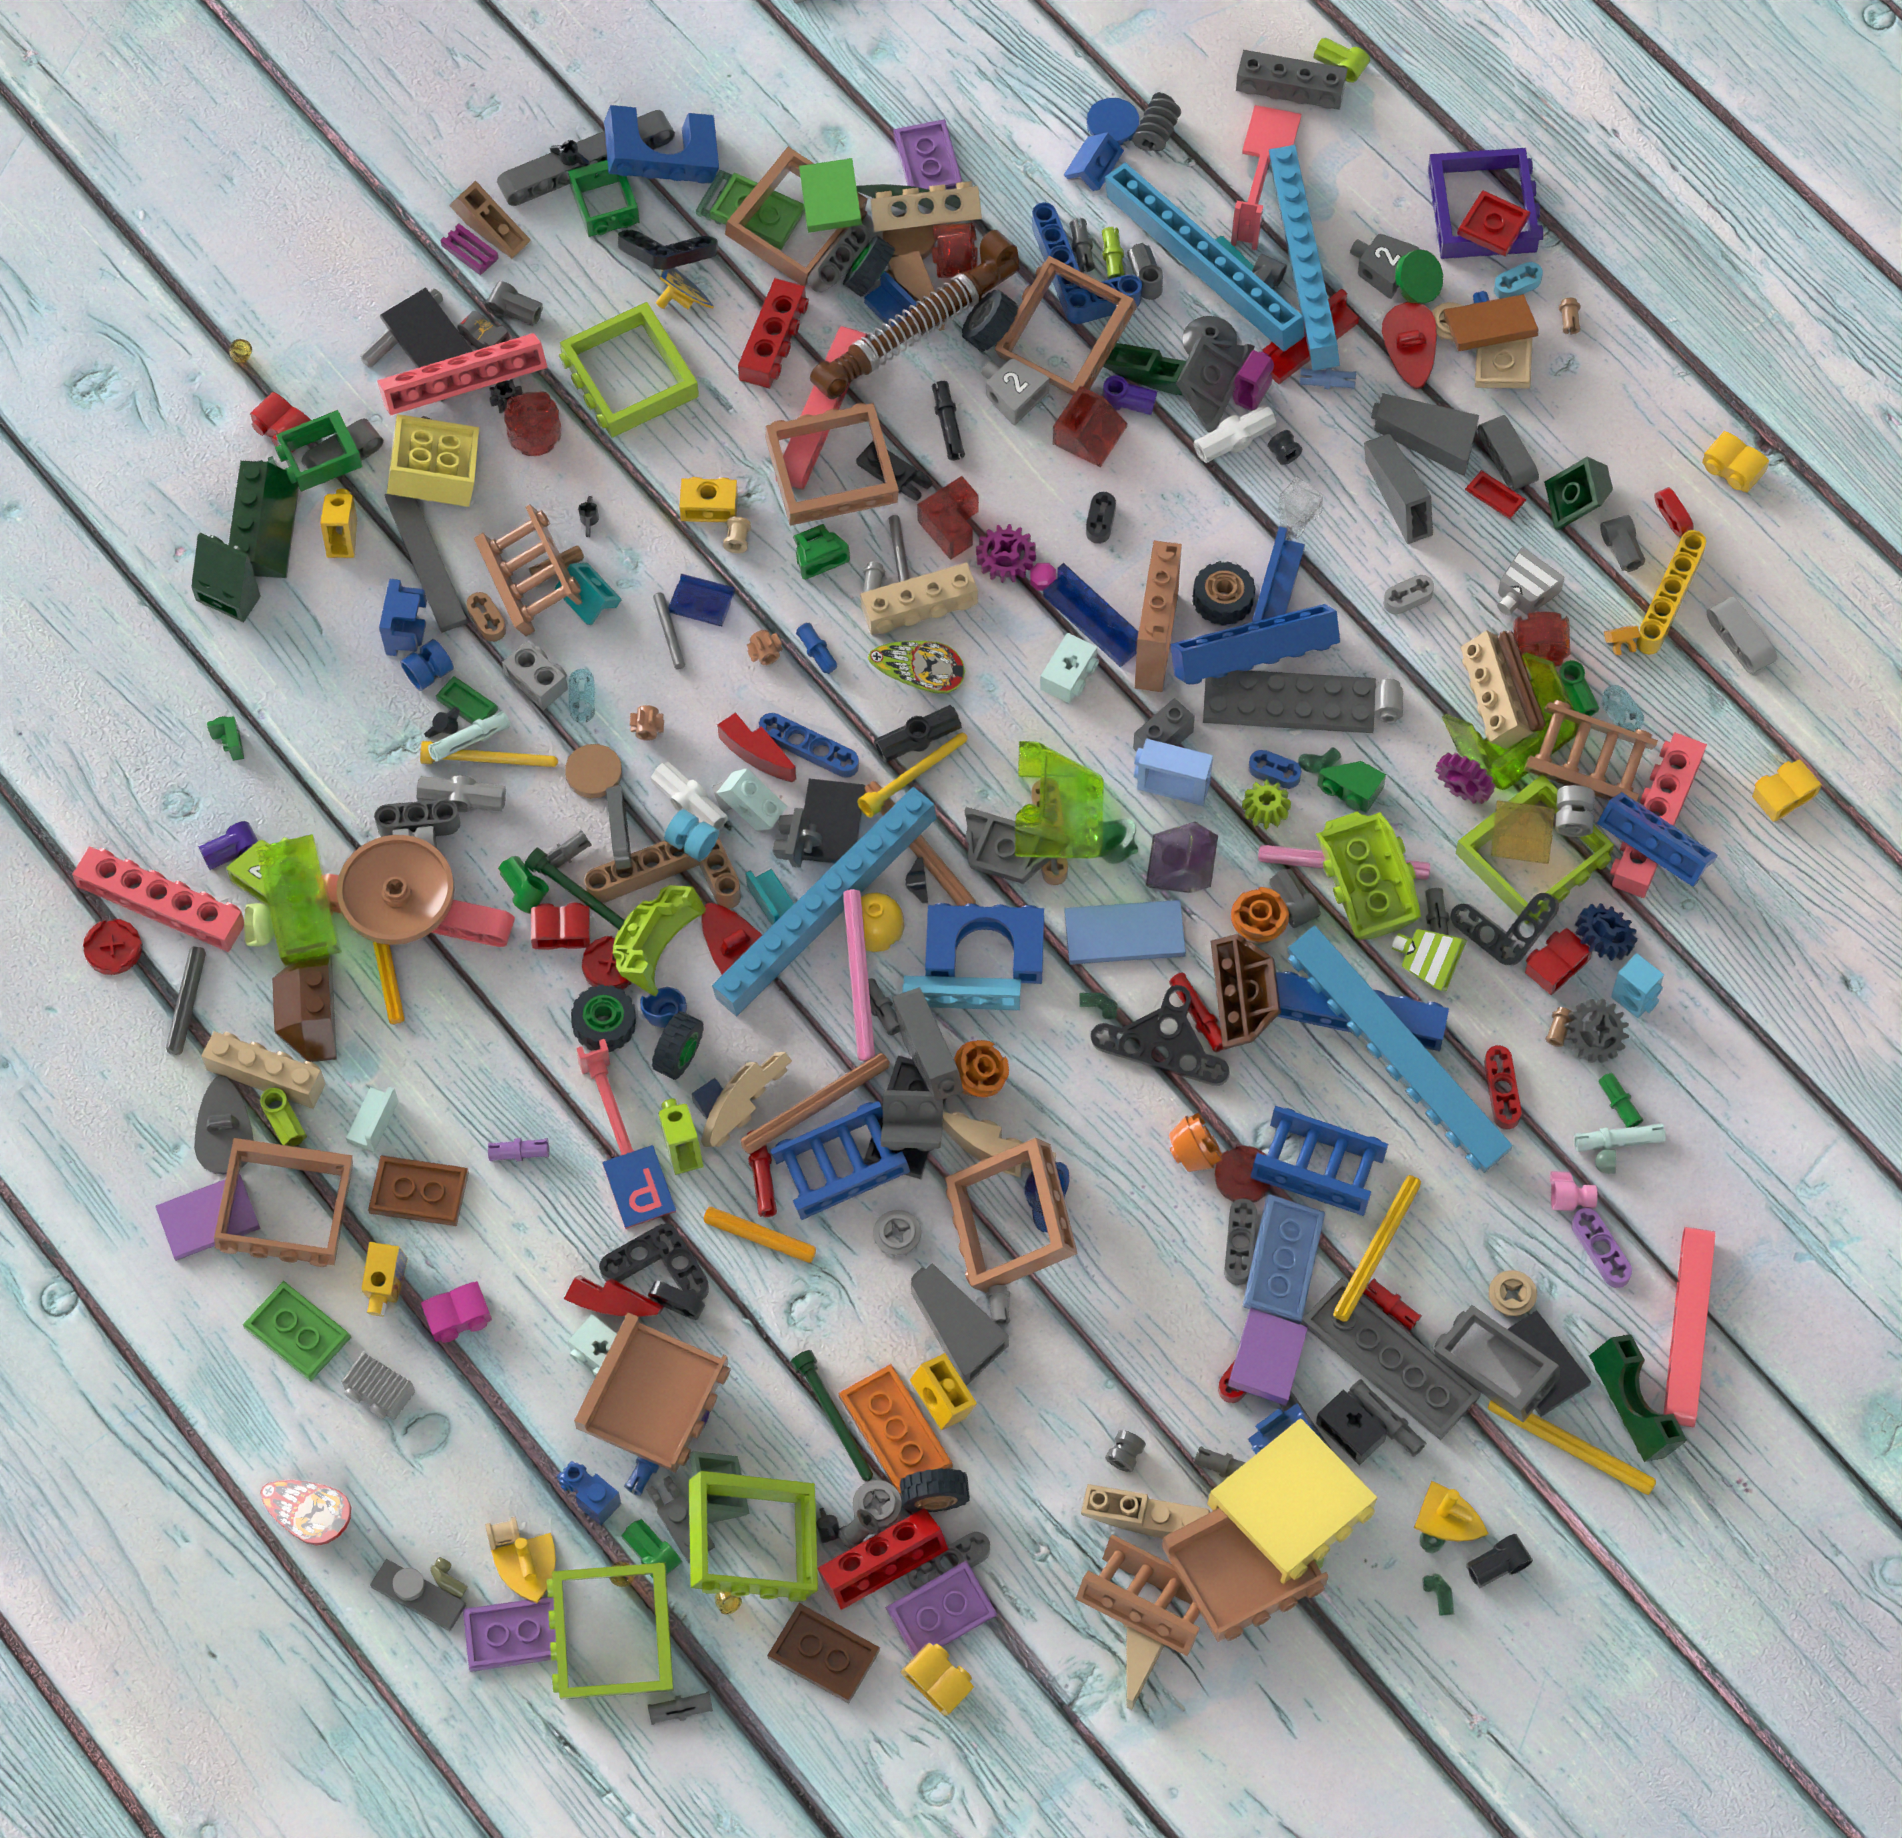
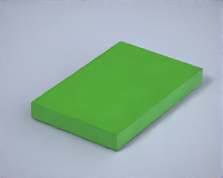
M852 158L799 166L808 233L862 225Z
M734 172L710 211V218L726 225L728 219L758 183ZM773 191L746 224L745 228L775 248L782 250L805 212L804 204L777 191Z
M285 1281L242 1324L244 1329L310 1382L352 1338L350 1333Z

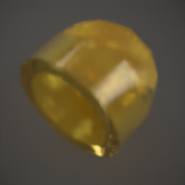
M244 339L234 340L229 349L230 358L237 363L246 362L252 354L251 344Z
M619 1561L614 1563L611 1567L627 1566L630 1564L623 1561ZM630 1576L628 1580L623 1577H611L609 1579L618 1587H626L633 1582L635 1576Z
M720 1591L714 1597L717 1608L725 1615L734 1613L742 1604L741 1597L732 1596L731 1592Z

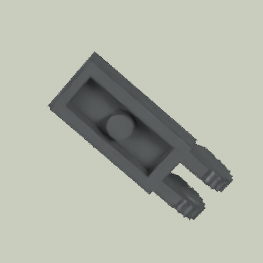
M668 1476L663 1479L664 1486L674 1500L664 1505L658 1490L653 1485L646 1490L657 1508V1514L686 1561L690 1563L689 1503L685 1496L680 1494L671 1477ZM708 1535V1551L715 1548V1545Z

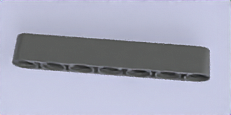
M655 110L637 117L640 137L651 149L654 150L664 146L675 137V132L663 111ZM605 131L576 142L578 152L589 160V165L607 160ZM551 152L503 172L497 178V184L507 203L511 206H517L569 185L568 171L584 167V165L579 163L571 166L562 163L559 155Z

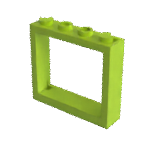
M644 302L560 342L561 354L558 356L562 361L563 368L570 369L574 386L577 390L582 389L589 410H595L598 425L603 429L606 428L611 438L699 397L698 382L648 302ZM642 325L678 384L613 414L577 355Z
M1543 774L1459 839L1455 853L1518 917L1528 903L1476 851L1540 800L1555 814L1560 811L1557 808L1558 789ZM1594 824L1593 833L1579 837L1594 854L1545 892L1554 895L1559 903L1566 899L1574 886L1578 885L1580 887L1585 884L1594 870L1605 868L1612 860L1611 854L1614 844ZM1540 900L1538 903L1541 905L1537 914L1530 912L1529 916L1539 920L1538 916L1541 912L1549 910L1548 903L1550 900Z
M700 1471L689 1480L691 1588L702 1589V1592L706 1594L726 1591L731 1592V1595L736 1597H743L749 1594L760 1595L761 1599L768 1600L787 1597L791 1602L806 1601L808 1597L818 1591L815 1483ZM707 1494L795 1503L797 1582L708 1574Z
M665 1563L552 1571V1579H547L548 1598H554V1610L549 1611L550 1630L555 1629L556 1642H550L551 1661H557L558 1673L552 1674L553 1693L559 1692V1698L562 1700L674 1691ZM653 1574L660 1681L569 1688L563 1581Z

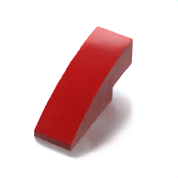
M736 712L717 724L719 739L743 761L773 777L788 782L797 780L795 765L762 726L752 732Z
M578 1275L573 1279L564 1297V1300L580 1307L616 1316H626L627 1313L637 1317L658 1315L664 1308L663 1305L612 1278L606 1281L604 1287Z

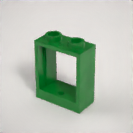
M608 160L568 171L570 187L588 237L604 235L609 231L628 228L640 223L638 206L627 176L609 174ZM618 182L627 207L590 217L582 192Z
M338 410L276 434L279 446L275 447L277 455L281 462H287L289 467L285 468L288 478L291 484L297 483L301 492L363 467L359 451ZM334 434L344 455L301 472L291 451Z

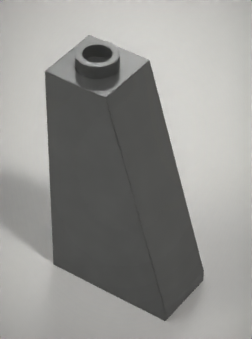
M1382 393L1380 403H1374L1371 419L1376 420L1374 431L1382 435L1390 433L1394 441L1458 474L1465 475L1480 415Z
M1390 433L1364 442L1365 463L1406 543L1410 544L1433 536L1431 494Z
M920 987L893 996L892 999L903 1043L935 1102L963 1092L956 1063Z
M932 1263L926 1269L920 1268L911 1278V1294L943 1351L967 1386L1009 1347V1335Z

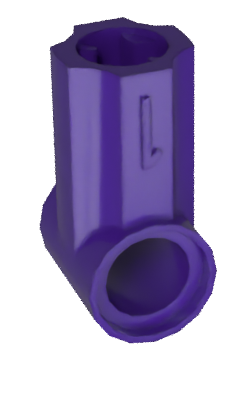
M1113 375L1104 381L1101 402L1110 411L1125 408L1151 415L1158 391L1128 384L1123 377Z
M241 821L230 826L225 835L198 847L207 867L211 870L238 858L258 842V839L250 823Z

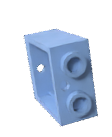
M1146 738L1143 749L1138 748L1134 761L1136 767L1133 777L1138 779L1137 790L1204 806L1211 783L1213 755Z

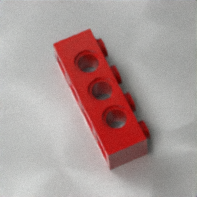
M774 278L738 363L740 381L770 389L773 380H778L782 369V364L780 363L783 357L787 358L791 348L790 339L792 335L796 336L799 330L801 313L805 314L808 308L809 298H806L805 286Z
M923 1508L819 1566L817 1569L825 1589L840 1610H843L949 1549L941 1528L926 1508Z

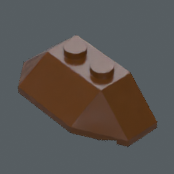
M1239 934L1212 940L1210 942L1223 1048L1229 1049L1252 1043L1281 1013L1275 960Z
M329 951L301 954L272 978L275 1034L306 1061L336 1060L332 953Z

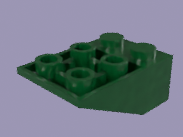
M199 533L197 536L191 584L195 600L244 623L261 597L249 555L238 546L233 548L224 544L220 538L214 535L207 536Z

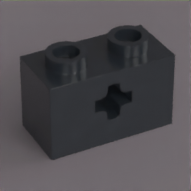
M1344 1389L1317 1414L1316 1424L1359 1466L1386 1440L1387 1430H1385L1384 1422L1376 1415L1371 1416L1364 1409L1362 1401L1354 1394L1349 1395ZM1348 1423L1351 1424V1425H1354L1355 1423H1357V1424H1359V1428H1358L1357 1426H1352V1427L1350 1428V1427H1348Z

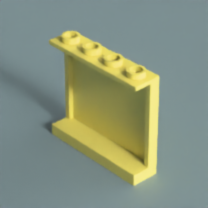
M1300 1418L1214 1488L1209 1494L1207 1505L1213 1511L1220 1508L1282 1573L1280 1581L1284 1585L1291 1578L1293 1580L1300 1578L1308 1569L1306 1565L1315 1559L1318 1562L1324 1558L1330 1551L1329 1546L1336 1540L1339 1543L1344 1541L1352 1533V1527L1359 1521L1362 1524L1367 1522L1375 1513L1374 1506L1378 1497Z

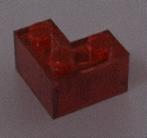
M960 476L918 503L917 519L919 524L950 560L973 546V528L966 520L979 512V496L964 477Z

